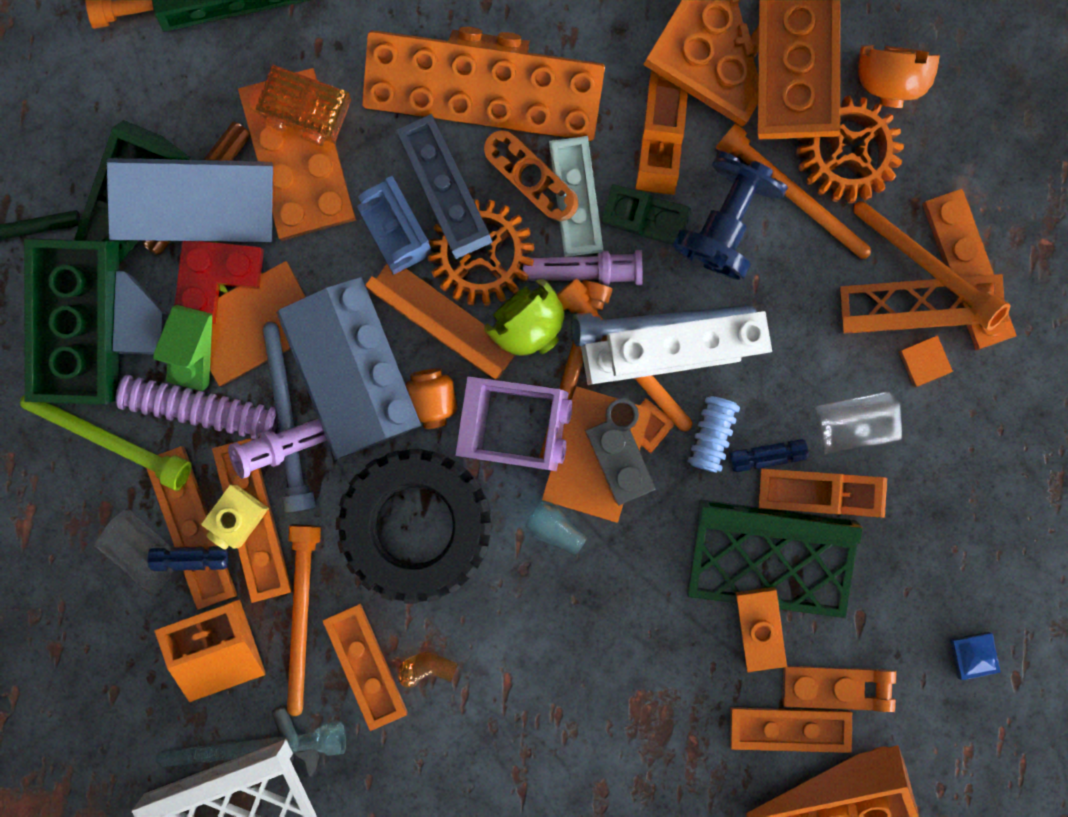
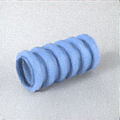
M710 396L705 399V403L708 405L707 409H703L701 413L704 416V420L698 423V427L701 428L700 433H695L694 438L698 440L697 444L691 447V450L694 452L693 457H688L687 462L693 467L717 473V471H722L723 467L719 464L721 460L726 458V454L723 451L724 448H729L730 444L726 440L728 436L733 434L730 426L736 423V418L733 416L734 413L739 412L740 407L735 402Z

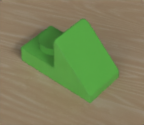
M180 305L172 307L153 354V359L167 363L166 382L203 391L210 385L211 313Z

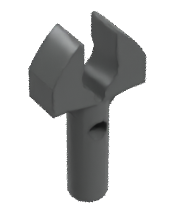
M286 706L276 707L273 709L272 715L281 740H287L293 753L290 761L293 765L295 754L298 758L304 760L309 777H311L319 759L316 747L314 745L308 748L300 744Z

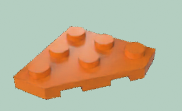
M681 0L643 65L743 127L758 105L759 76L753 59L755 51L747 23H743L738 3L740 0Z

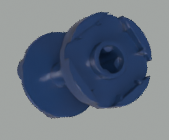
M719 151L712 166L718 173L734 183L720 211L711 210L700 234L689 230H680L672 247L691 261L695 257L705 263L703 267L710 271L739 280L740 277L742 279L745 278L751 266V262L738 253L736 249L747 229V226L741 221L754 194L757 193L769 198L782 199L786 194L788 186L777 179L771 178L773 170L766 165L751 161L749 166L739 163V159L735 156Z

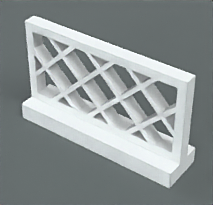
M286 739L144 793L132 809L134 817H193L197 806L206 804L220 810L218 817H224L225 812L235 817H262L255 813L260 800L263 799L283 807L279 817H285L287 809L303 817H317L290 761L293 753ZM283 774L290 788L287 798L265 790L268 780ZM262 782L260 787L255 786V784ZM241 790L256 796L251 811L230 804L229 801L232 793ZM226 796L225 799H224V801L218 799V798H221V797Z

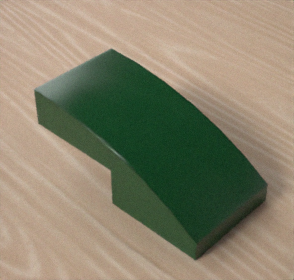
M612 184L601 222L639 236L673 245L679 231L686 230L692 210L690 206L654 198L647 192Z

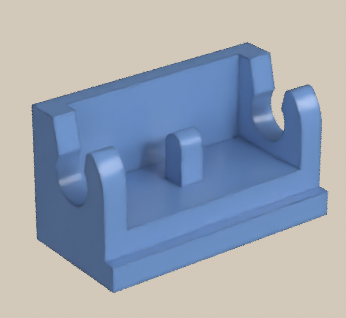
M393 176L385 179L386 181L361 193L358 196L361 204L357 206V209L394 275L428 258V255L431 254V249L426 235Z

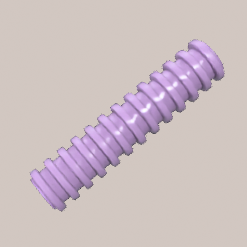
M125 375L121 379L116 392L118 409L125 410L129 407L131 412H137L140 409L144 415H149L153 412L154 417L161 418L165 415L166 419L171 421L176 417L180 423H185L189 420L190 424L194 426L202 423L203 428L209 429L210 426H214L216 431H222L225 428L229 434L238 431L239 436L245 437L247 434H250L252 439H258L260 434L265 431L275 433L278 424L276 408L274 407L265 410L264 405L259 404L256 408L253 407V403L246 402L243 405L241 400L238 399L229 402V398L225 396L217 399L216 394H210L207 397L205 392L202 391L193 394V390L189 388L181 391L180 386L174 385L171 389L167 383H161L158 386L156 381L150 380L148 383H145L144 378L138 377L136 380H133L131 375Z

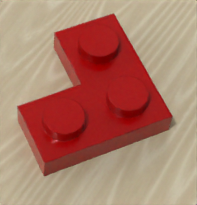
M182 241L174 306L180 305L211 313L212 324H216L220 285L259 289L264 250L261 247L204 241Z

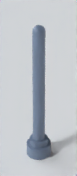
M751 305L604 320H601L599 316L593 317L591 313L574 314L571 321L573 341L578 347L595 343V341L601 340L602 336L610 333L756 313V309Z
M267 322L263 326V335L280 433L294 428L295 425L279 327L275 322ZM299 451L285 456L284 464L288 488H284L286 496H282L284 513L315 508L314 492H309L308 484L304 485Z

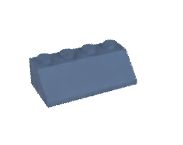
M362 277L327 287L276 312L335 460L400 437L421 426Z

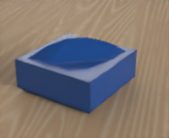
M986 632L950 640L958 679L967 680L1001 673L993 633Z

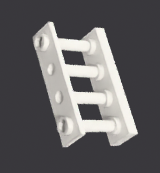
M765 311L607 334L608 341L581 346L587 385L740 362L741 357L772 352Z

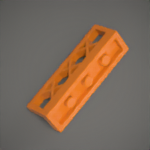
M386 264L375 279L371 276L365 285L379 299L492 380L498 381L516 356L502 350L485 332V325L408 269L393 275L388 264Z
M1003 274L962 277L973 287L977 284L994 283V294H997L1004 300ZM937 279L840 286L843 334L980 323L975 320V314L971 312L972 306L958 295H956L958 299L949 309L937 310L925 300L935 288L946 287ZM929 288L922 297L913 290ZM898 290H906L918 300L909 312L896 313L885 302ZM889 291L882 300L872 293ZM866 293L878 304L869 315L850 316L849 294ZM962 301L969 306V308H956V307H957ZM921 304L929 309L928 311H916ZM880 307L884 308L888 312V314L875 313L880 309ZM1009 311L1001 322L1009 321Z

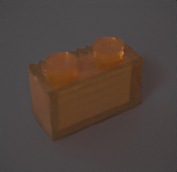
M272 65L259 97V102L256 105V111L264 118L263 124L281 132H286L287 127H291L302 132L300 136L302 139L323 146L324 141L336 143L352 99L347 91Z

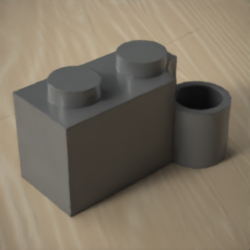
M623 398L609 404L605 414L606 422L585 430L618 506L656 490L634 437L629 430L638 421V408L632 401ZM618 403L627 404L632 409L633 418L626 426H618L611 419V410Z

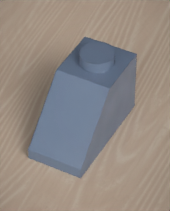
M116 271L112 351L130 355H153L169 314L132 275Z

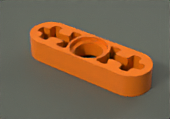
M503 130L496 131L487 138L484 145V153L488 161L546 216L556 221H565L576 213L578 209L576 193L522 141L510 132ZM511 141L508 149L520 160L514 165L508 158L502 155L497 158L500 152L496 147L498 143L508 144ZM536 165L541 170V179L535 186L527 187L521 180L522 172L527 166ZM547 187L559 196H563L566 193L567 196L563 201L567 206L563 211L558 208L553 211L551 210L554 202L546 194L542 193Z

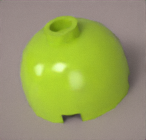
M546 279L536 280L535 282L539 288L532 292L525 286L501 305L493 314L497 320L493 327L486 323L485 332L502 350L518 356L530 355L536 351H539L540 354H545L558 343L559 338L556 335L563 326L565 315L556 291Z

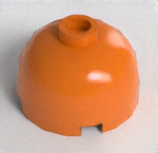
M861 45L858 60V76L861 85L869 94L880 97L879 104L881 106L903 108L904 101L920 98L933 85L940 54L929 55L927 51L885 46L884 50L874 49V45Z

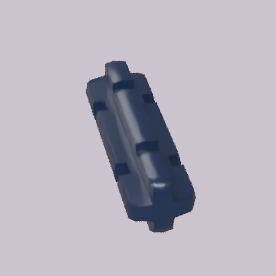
M803 439L789 441L788 445H785L783 442L751 448L749 452L747 449L730 453L731 466L734 472L751 470V467L759 469L787 464L788 460H791V462L804 461L809 458L808 446Z
M210 546L209 550L204 549V547H171L170 551L166 550L165 547L151 548L147 556L148 568L152 571H167L168 567L173 571L205 570L207 566L211 570H224L228 565V551L219 546Z

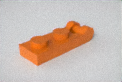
M787 665V667H783L782 705L784 707L895 712L896 699L892 698V684L896 683V671L889 669ZM865 682L876 683V697L865 696Z

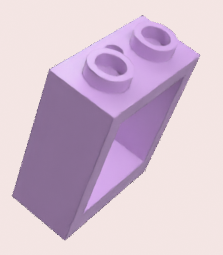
M467 376L455 456L557 471L558 463L562 464L566 455L567 443L566 440L562 439L564 423L569 424L572 415V400H568V392L556 388ZM491 392L552 400L544 459L482 450Z

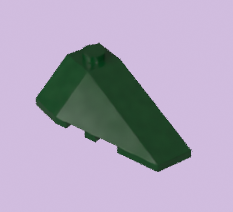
M125 120L112 127L74 240L119 241V264L139 240H109L107 158L190 160L191 158L163 136Z

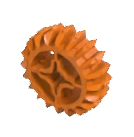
M850 95L843 98L840 106V121L856 122L864 126L865 129L860 132H853L846 128L844 124L840 125V136L827 139L832 147V154L825 162L820 154V137L797 138L798 141L805 145L798 147L795 155L807 158L798 166L799 171L811 170L812 174L806 179V183L811 185L816 180L822 183L817 191L818 195L821 196L829 188L832 189L831 198L834 202L841 198L843 192H845L848 203H854L858 193L864 201L869 200L872 197V189L877 193H881L886 189L884 181L892 182L895 179L896 174L891 168H898L902 164V159L894 154L901 152L904 149V144L893 142L892 140L901 133V129L892 128L889 130L887 125L893 120V115L888 114L883 119L877 114L882 108L881 104L877 103L871 110L866 109L868 104L866 97H862L856 106H854ZM873 138L877 142L879 151L875 169L870 164L872 159L867 152L868 143ZM859 140H862L854 153L845 154L839 160L836 159L843 152L842 149L845 146L854 145ZM839 167H846L853 171L855 175L859 173L862 178L847 179L836 175L832 171Z
M475 199L473 201L483 222L499 227L496 232L492 231L490 233L493 243L486 245L488 247L491 245V250H488L491 264L481 257L471 260V256H475L473 251L466 254L459 261L460 265L453 270L449 263L450 246L439 224L434 226V231L442 236V240L429 239V245L433 249L440 250V252L428 255V261L434 264L441 263V266L432 271V275L434 278L447 276L440 285L443 291L449 290L453 285L456 286L452 296L454 300L458 301L461 299L465 291L469 293L467 297L469 306H474L476 295H482L483 304L485 307H488L491 303L489 294L496 293L499 302L503 303L506 301L505 294L502 291L503 288L507 287L513 294L519 292L518 286L513 282L514 278L527 282L529 276L520 270V267H523V264L533 266L534 260L522 255L533 252L534 244L521 243L522 240L530 236L531 232L529 228L516 231V228L522 222L520 215L514 216L510 221L506 220L510 212V208L507 205L501 208L499 214H495V201L489 200L486 211H480L479 200ZM509 237L513 243L515 253L513 262L506 272L497 260L496 252L502 246V242ZM482 269L489 272L497 280L487 284H474L462 278L467 274L470 275L472 272Z

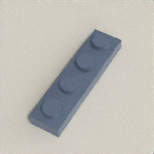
M430 114L397 129L396 131L455 259L493 243L433 115Z

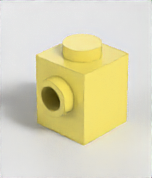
M230 485L201 525L209 530L206 536L213 543L225 550L228 546L235 549L244 544L269 508L240 486Z

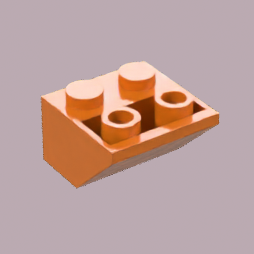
M240 599L154 630L167 669L189 702L266 675Z

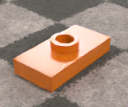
M768 587L735 592L747 672L787 667L776 588Z

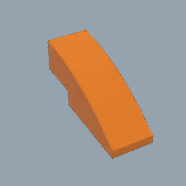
M652 70L649 78L635 190L674 195L679 177L688 93Z
M761 469L759 508L885 518L887 478Z

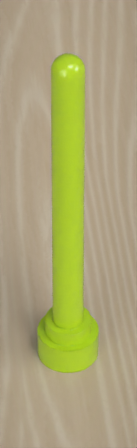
M25 395L20 398V405L23 409L154 471L155 476L160 479V483L174 491L180 490L189 478L192 464L179 456H164L162 458L50 403L25 402Z

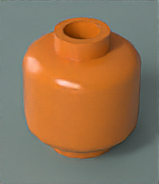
M440 368L425 369L411 373V380L407 381L405 386L419 421L423 423L424 429H434L447 425L446 418L453 416L458 410L453 379L449 375L442 374Z

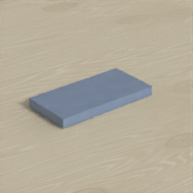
M107 158L109 240L272 242V162Z

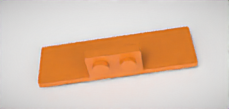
M460 27L459 30H452L448 41L371 30L367 36L362 105L366 109L422 117L432 114L435 119L566 138L588 136V141H593L595 138L605 65L597 62L528 53L530 41L522 40L520 35L510 32H501L498 36L482 34V30L475 27Z

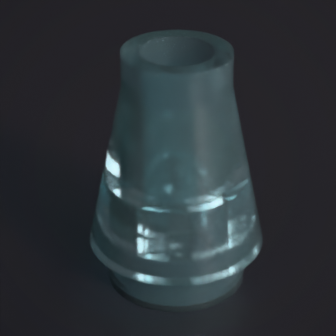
M544 501L537 506L526 524V528L532 531V537L566 550L572 555L578 553L587 538L555 504L549 505Z

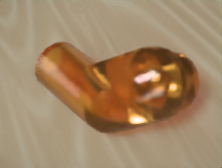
M423 651L403 661L399 667L398 680L401 685L407 688L417 686V681L431 674L451 682L458 663L432 652Z

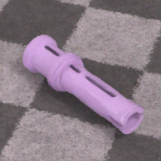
M606 250L598 253V257L531 258L534 260L533 266L523 264V271L529 276L527 282L524 283L539 279H546L547 281H572L578 278L580 281L599 280V284L609 286L610 282H635L636 286L642 285V250H636L634 254H610Z
M318 418L277 434L269 431L262 432L260 438L242 445L232 443L228 447V452L235 472L243 479L249 477L250 471L269 464L272 467L278 466L283 462L285 456L327 441Z

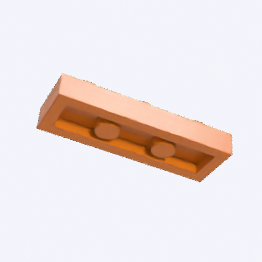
M361 603L322 620L369 730L372 731L408 714Z
M730 707L729 747L731 750L852 753V712L850 710Z

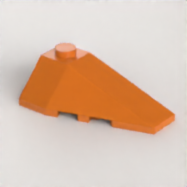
M899 745L877 747L869 752L859 753L747 812L746 816L919 817L907 769Z

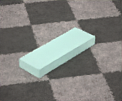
M588 136L549 141L552 171L578 197L576 213L568 220L559 221L564 257L598 255V253H602L604 250ZM566 193L563 196L556 194L557 208L562 211L567 206L563 201L567 196Z

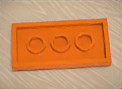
M759 0V139L840 136V0Z
M314 68L238 88L257 161L273 163L272 215L279 239L284 241L356 221Z

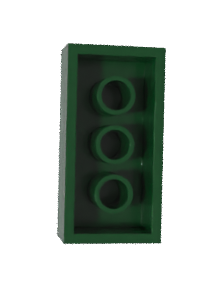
M24 239L25 402L105 405L116 401V392L119 385V353L112 350L116 271H119V241Z

